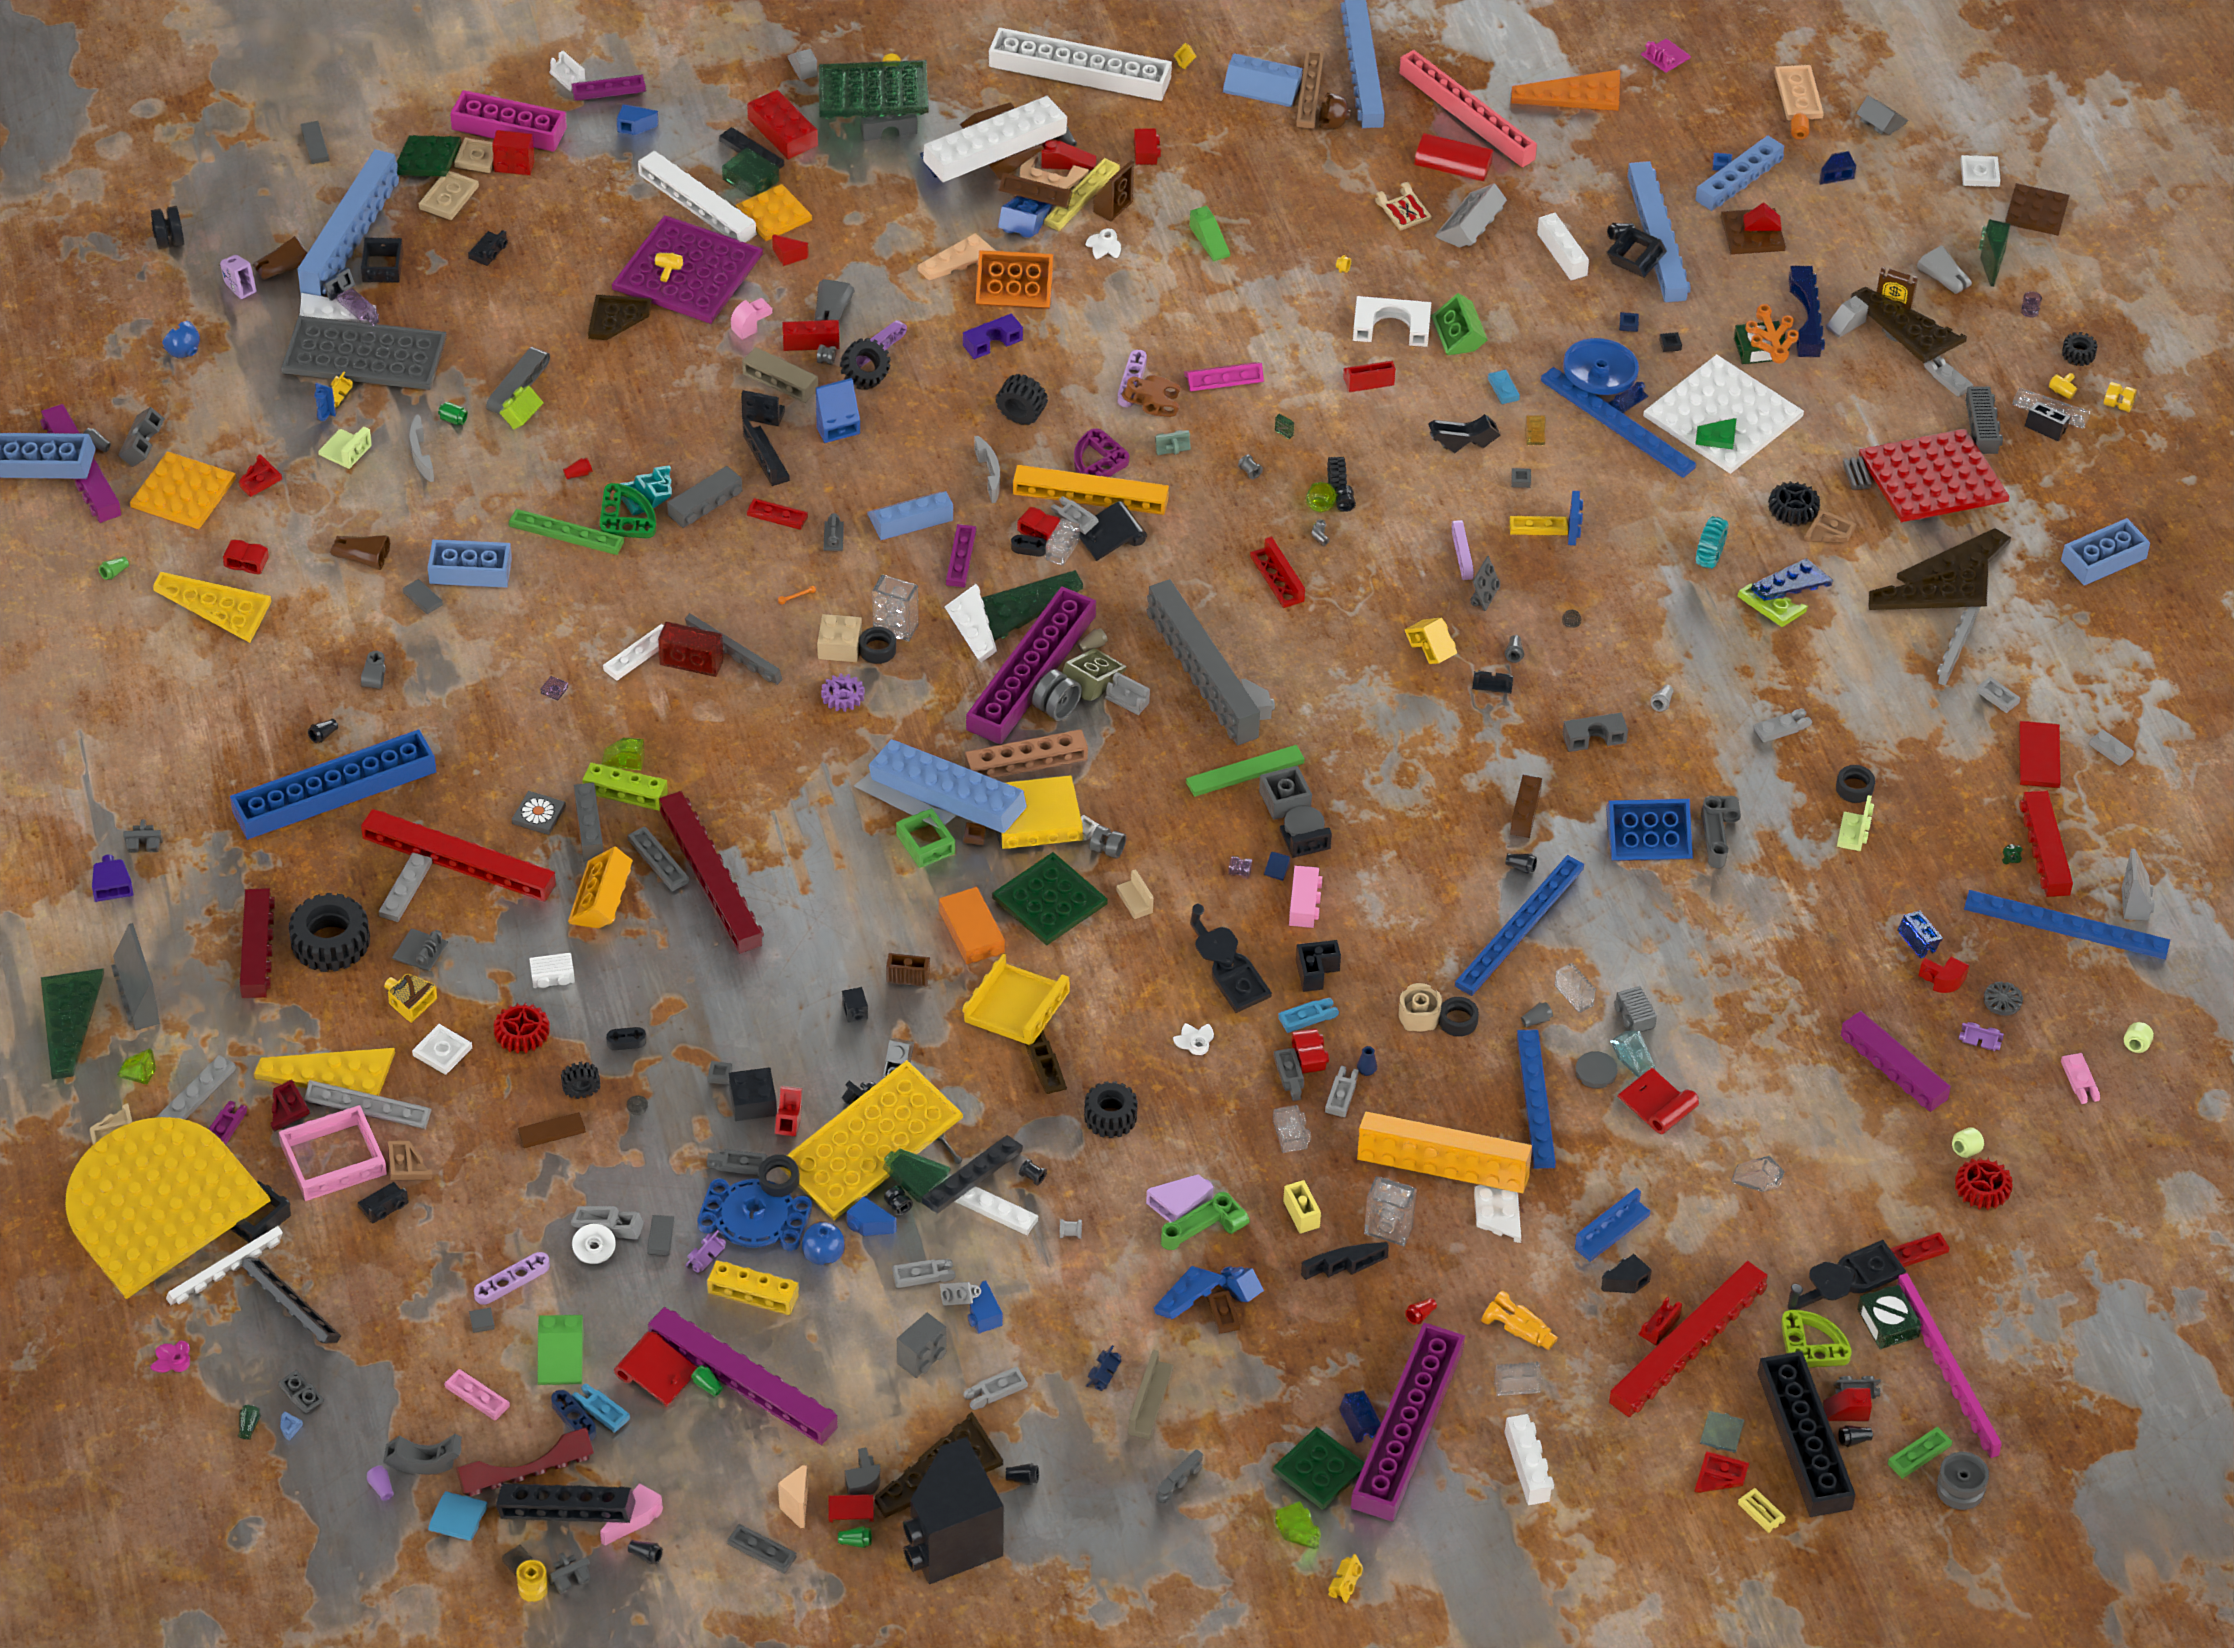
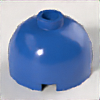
M184 321L178 324L180 328L176 331L174 329L170 330L162 341L164 345L162 347L171 356L176 358L195 355L200 343V335L195 326L190 321Z
M818 1222L810 1226L805 1231L802 1239V1250L805 1258L811 1263L818 1265L834 1263L839 1260L845 1251V1240L841 1230L828 1222Z

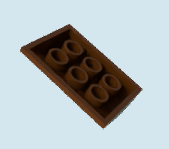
M1009 102L974 113L963 121L960 126L963 129L1015 109V107ZM1040 143L988 165L998 179L1001 180L1003 173L1010 174L1043 150L1044 147Z

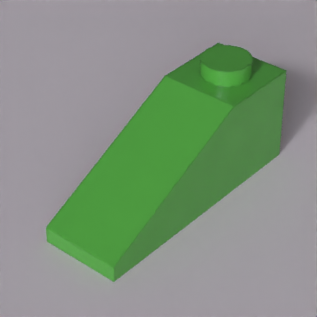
M1207 205L1190 210L1189 227L1213 262L1230 257V252L1217 221Z

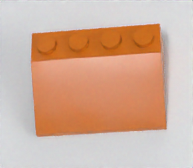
M979 250L975 304L1050 309L1054 265L1053 254Z

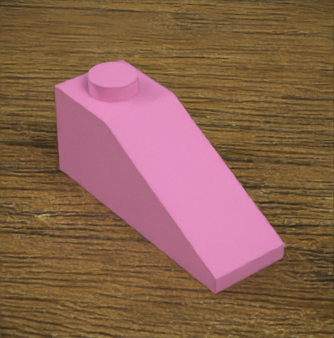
M639 1483L633 1490L636 1503L630 1523L607 1522L600 1531L601 1544L607 1545L650 1524L655 1517H659L663 1510L662 1496Z

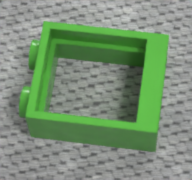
M933 808L896 822V836L919 868L955 854V840ZM931 817L939 827L933 826L941 839L919 848L910 832L930 825L923 821V819Z

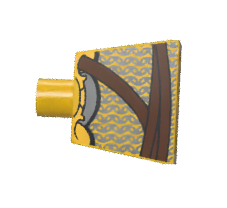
M405 974L399 981L390 977L384 985L389 990L390 1005L410 1023L437 999L435 984L411 974Z

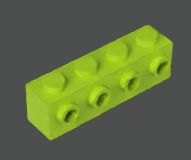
M591 762L582 780L583 784L594 783L595 793L598 797L660 811L659 798L668 794L667 780Z

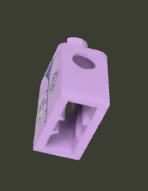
M233 255L220 262L225 284L240 299L257 292L251 265L248 261L238 255Z

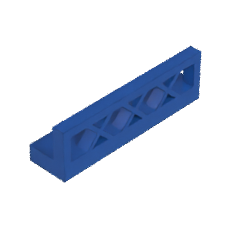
M1635 1188L1577 1233L1575 1250L1591 1262L1649 1217L1650 1210L1640 1202L1641 1191Z

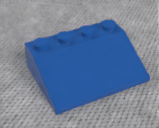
M1690 799L1608 801L1606 816L1612 861L1693 859Z

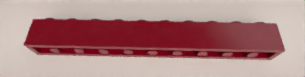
M682 791L659 798V810L739 954L761 947L762 937H764L763 929L760 925L757 926L753 911L748 910L745 897H741L737 883L731 880V873L728 868L724 867L722 856L716 853L713 840L708 839L705 826L700 825L697 812L692 811L689 798H685Z

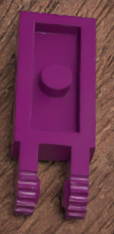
M229 1101L224 1109L219 1112L209 1130L226 1145L247 1112V1106L240 1105L236 1113L232 1114L235 1109V1102Z

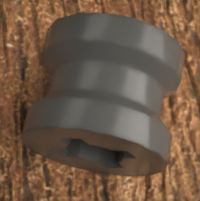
M820 344L817 352V363L827 362L829 365H833L836 347L831 346L828 348Z

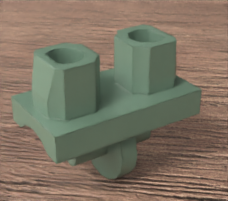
M1179 430L1169 434L1161 433L1155 436L1157 455L1169 453L1177 455L1180 451L1191 450L1189 430Z

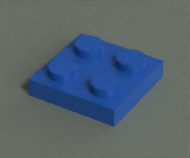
M1572 490L1569 514L1568 545L1576 546V538L1581 536V526H1578V524L1582 525L1583 513L1579 512L1583 510V499H1580V491Z

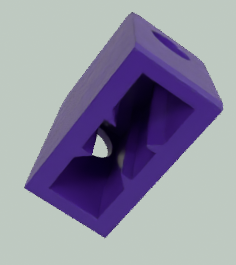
M107 854L102 857V862L93 865L92 890L95 902L134 896L131 878L122 859L114 860L113 855Z

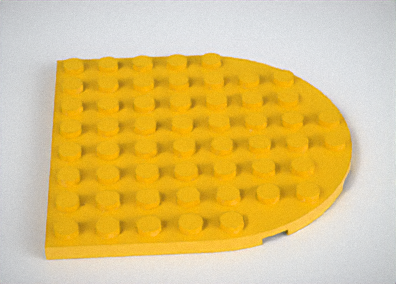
M156 1117L138 1120L121 1126L102 1137L90 1147L79 1160L70 1177L65 1205L69 1224L80 1244L124 1298L128 1299L235 1226L238 1221L245 1219L270 1202V1198L227 1146L209 1129L185 1119Z

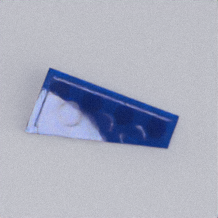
M1805 558L1753 583L1751 590L1761 599L1767 601L1784 597L1786 593L1798 594L1803 589L1815 590L1821 585L1829 587L1832 586L1833 579Z

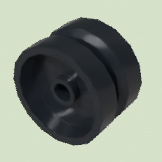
M177 205L167 207V219L164 218L163 211L160 208L151 210V226L158 250L169 247L168 236L171 237L172 244L175 247L184 245V236Z

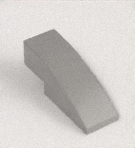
M577 1206L571 1224L577 1228H582L589 1224H600L609 1228L615 1238L638 1239L644 1221L639 1212H619L616 1206Z

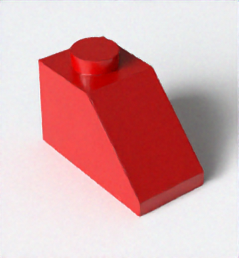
M1847 1388L1823 1400V1408L1828 1421H1869L1872 1409L1870 1388Z

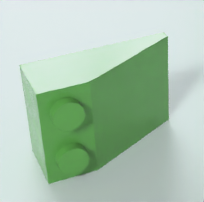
M539 1315L538 1385L582 1384L583 1315Z

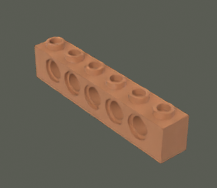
M1082 729L965 752L966 768L991 778L1088 760V745Z

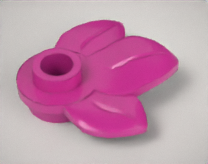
M181 1340L175 1345L168 1343L159 1345L155 1350L159 1359L150 1368L160 1373L171 1369L176 1372L185 1371L190 1365V1356L188 1354L190 1347L188 1343Z

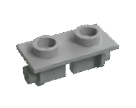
M970 1282L940 1284L943 1305L973 1304L972 1299L977 1298L981 1294L980 1287L970 1285Z

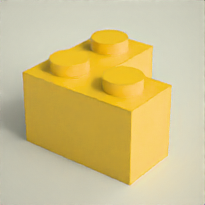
M1442 618L1424 619L1405 629L1411 646L1422 647L1429 664L1440 663L1457 654L1455 642L1451 639L1447 624Z

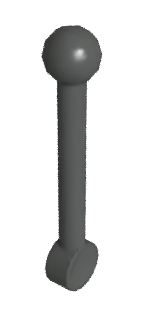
M944 1134L939 1136L936 1140L941 1141L954 1157V1162L960 1164L962 1157L957 1156L944 1139Z

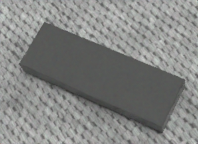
M313 121L300 124L311 164L328 162L329 155L319 122Z
M741 1524L736 1527L727 1539L728 1545L784 1574L797 1558V1554L794 1551Z

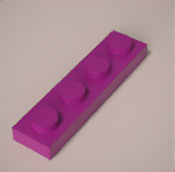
M643 74L571 84L574 101L646 92Z
M957 524L946 586L966 587L976 536V526Z

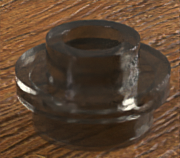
M1567 610L1562 616V623L1566 627L1575 628L1581 624L1582 618L1576 610Z
M633 1096L627 1101V1109L632 1115L640 1116L648 1108V1101L643 1096Z

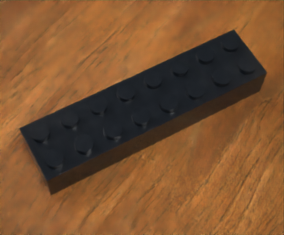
M1798 1351L1760 1358L1757 1374L1809 1517L1853 1510L1856 1494L1803 1352Z

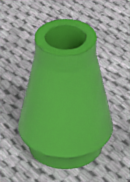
M124 556L102 562L99 566V573L103 579L112 580L125 568L129 567V562Z

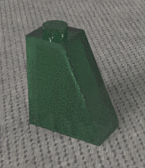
M901 1148L896 1152L891 1151L883 1159L885 1161L883 1169L918 1203L922 1201V1197L938 1186L951 1171V1168Z

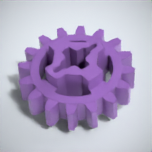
M840 673L839 677L832 675V680L826 679V684H822L821 697L823 698V703L828 704V708L836 707V711L843 708V711L846 712L847 708L854 710V705L860 706V701L864 700L865 693L862 681L857 682V677L850 678V674L846 677H843L842 673Z

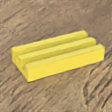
M1756 1488L1738 1500V1504L1768 1533L1772 1531V1528L1778 1527L1779 1523L1785 1522L1786 1517ZM1753 1496L1761 1505H1759L1751 1497ZM1766 1509H1767L1776 1519H1774L1773 1517H1771V1516L1766 1512Z

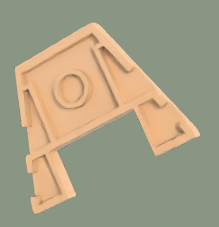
M1034 155L1020 167V177L1064 189L1077 186L1079 181L1089 174L1088 169L1074 165L1067 177L1036 169L1034 166L1038 161V155Z

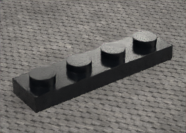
M733 127L719 135L721 143L770 174L775 173L784 166L782 158Z

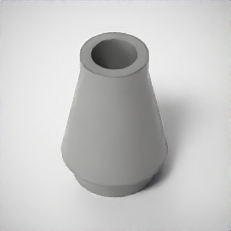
M1664 685L1662 689L1651 697V706L1654 710L1662 712L1669 708L1673 694V688L1670 685Z

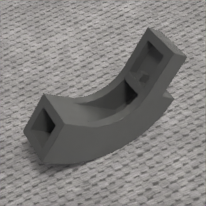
M453 1434L439 1444L420 1445L398 1436L386 1444L383 1463L394 1469L411 1474L430 1475L442 1473L453 1468L454 1459L461 1453L462 1437Z

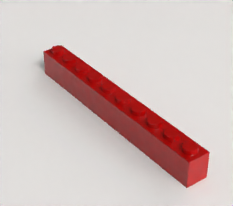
M372 809L361 825L362 838L408 855L416 853L430 857L434 864L543 902L547 900L556 886L555 871L549 868H543L511 855L502 854L494 849H488L456 836H450L439 830H433L401 817L387 814L384 811Z
M1747 1260L1611 1389L1609 1403L1629 1418L1635 1412H1640L1648 1399L1652 1400L1662 1386H1667L1670 1383L1672 1376L1680 1373L1690 1359L1694 1360L1704 1346L1710 1345L1717 1333L1721 1334L1731 1320L1735 1321L1738 1318L1741 1310L1748 1308L1758 1294L1762 1295L1765 1292L1768 1275Z

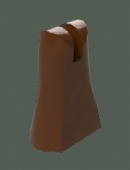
M294 236L273 252L254 262L253 267L260 277L265 280L283 272L298 269L307 255V251L296 236Z
M387 535L365 537L337 536L330 553L335 557L353 560L381 570L384 565V558H387L390 551V537Z

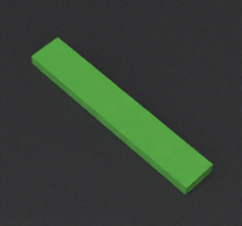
M519 509L514 511L509 520V527L614 555L618 554L624 543V537Z
M1293 745L1186 778V784L1195 797L1260 777L1262 774L1303 764L1305 758L1298 746Z

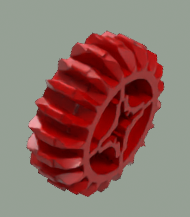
M526 1002L524 1005L516 1003L514 1007L508 1005V1010L502 1009L501 1014H497L496 1020L493 1023V1033L497 1043L501 1044L502 1049L508 1048L509 1053L516 1050L517 1054L520 1051H524L527 1054L530 1049L535 1052L536 1047L542 1048L543 1042H547V1036L550 1033V1021L547 1018L546 1012L541 1010V1007L536 1008L534 1004L528 1006Z
M1979 1157L1976 1161L1971 1158L1969 1162L1965 1161L1962 1167L1958 1169L1955 1176V1190L1958 1191V1197H1963V1203L1970 1202V1207L1976 1205L1979 1210L1981 1207H1985L1988 1211L1990 1206L1996 1209L1998 1205L2003 1206L2005 1200L2008 1201L2013 1189V1180L2009 1170H2005L2004 1164L1998 1165L1997 1160L1991 1162L1989 1157L1986 1160H1982Z

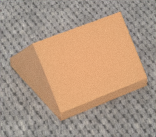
M802 1465L780 1481L778 1489L779 1508L800 1528H805L808 1481L807 1465Z

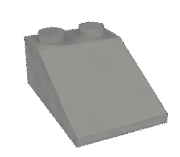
M2131 848L2121 888L2123 917L2129 920L2148 921L2150 913L2154 912V900H2151L2153 885H2150L2149 875L2136 849Z

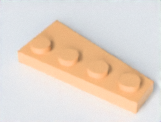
M974 233L919 264L918 271L928 280L951 274L952 270L960 269L961 271L974 263L978 265L979 250H996Z

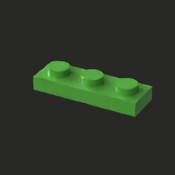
M1936 1427L1889 1458L1887 1464L1903 1479L1950 1448L1953 1441L1939 1427Z

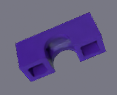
M1012 313L963 332V347L973 359H977L990 353V341L992 340L1002 341L1006 347L1022 341L1023 326Z

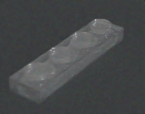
M2019 388L2012 403L2014 406L2029 410L2038 401L2071 416L2068 424L2083 429L2091 414V411Z

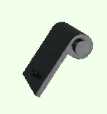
M1121 501L1112 504L1095 515L1098 523L1086 534H1083L1076 528L1073 529L1096 561L1128 541L1132 546H1139L1147 538L1145 530Z

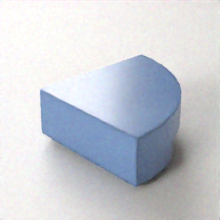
M285 1411L281 1415L280 1422L284 1437L290 1441L303 1426L302 1420Z

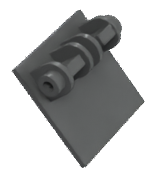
M1489 556L1486 557L1472 581L1475 593L1470 599L1473 606L1482 605L1484 611L1487 610L1500 588V580L1497 578L1494 565L1491 563Z
M411 928L392 959L429 972L448 944V941L442 939V932L439 930L432 931L429 935Z

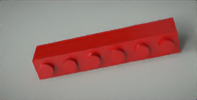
M2048 790L2024 792L2023 799L2019 802L2020 812L2024 813V827L2028 828V842L2032 843V857L2036 858L2037 861L2036 871L2041 876V889H2044L2046 897L2070 896L2073 880Z

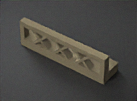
M1157 1350L1152 1351L1129 1417L1128 1435L1150 1440L1174 1366L1160 1362L1159 1351Z

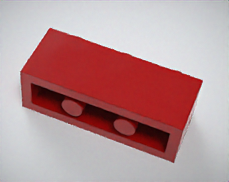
M839 320L782 322L783 351L818 350L820 344L828 348L834 346L836 349H840Z

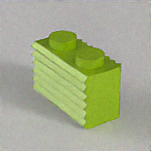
M529 385L524 388L522 386L517 388L513 392L514 397L507 399L502 404L504 408L500 411V414L509 423V426H512V429L524 425L544 403Z

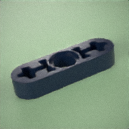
M555 1391L551 1396V1404L554 1411L571 1431L581 1429V1424H583L584 1428L590 1430L588 1435L590 1441H592L596 1436L595 1423L568 1391ZM572 1412L580 1415L577 1419H569L567 1417Z

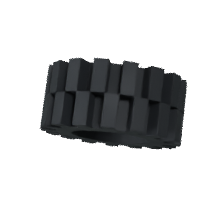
M2076 332L2072 335L2069 334L2065 337L2062 356H2064L2065 361L2068 360V363L2074 362L2075 366H2077V363L2080 366H2084V363L2089 365L2095 359L2098 347L2097 341L2093 340V336L2088 337L2089 334L2087 333L2085 335H2082V332H2079V335Z
M1344 456L1328 457L1327 477L1329 491L1334 492L1337 487L1347 485L1346 462Z
M579 1062V1065L572 1063V1067L566 1066V1070H562L561 1082L563 1092L566 1096L569 1094L570 1098L575 1096V1099H579L580 1096L586 1098V1095L592 1096L593 1092L597 1093L601 1087L599 1071L594 1064L590 1065L589 1062H585V1064Z

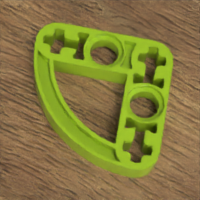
M1788 1310L1783 1313L1781 1327L1786 1354L1802 1351L1808 1368L1844 1366L1849 1363L1852 1353L1850 1344L1844 1333L1834 1323L1808 1311ZM1788 1319H1792L1795 1322L1794 1328H1791V1322ZM1803 1324L1824 1332L1835 1344L1807 1345ZM1797 1336L1800 1338V1341L1792 1342L1789 1337ZM1817 1352L1823 1353L1825 1358L1817 1359L1814 1354Z

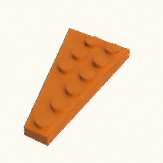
M1620 70L1514 85L1511 90V103L1618 111Z

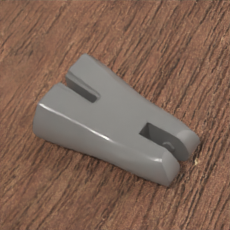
M1942 245L1923 255L1918 261L1917 268L1919 271L1938 280L1955 294L1972 284L1969 277L1959 268Z

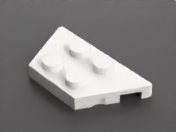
M1484 1185L1476 1186L1474 1188L1476 1226L1484 1230H1490L1499 1236L1503 1234L1513 1237L1515 1242L1521 1243L1518 1192Z

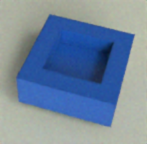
M1714 153L1713 170L1720 171L1732 162V154Z

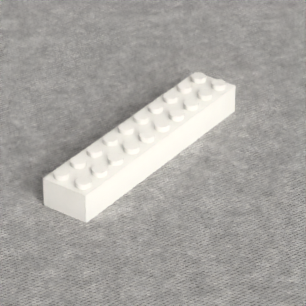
M998 28L989 49V67L1162 101L1171 79V61L1004 28Z

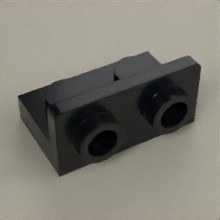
M502 230L498 235L488 231L468 252V259L488 266L492 260L496 259L500 251L506 248L508 244L506 231Z
M392 1182L359 1201L358 1208L373 1224L408 1204V1194L405 1188L400 1189L395 1182Z

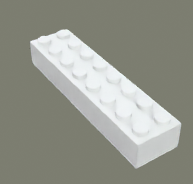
M1045 96L924 144L923 161L942 182H945L1065 134L1067 116L1048 96Z

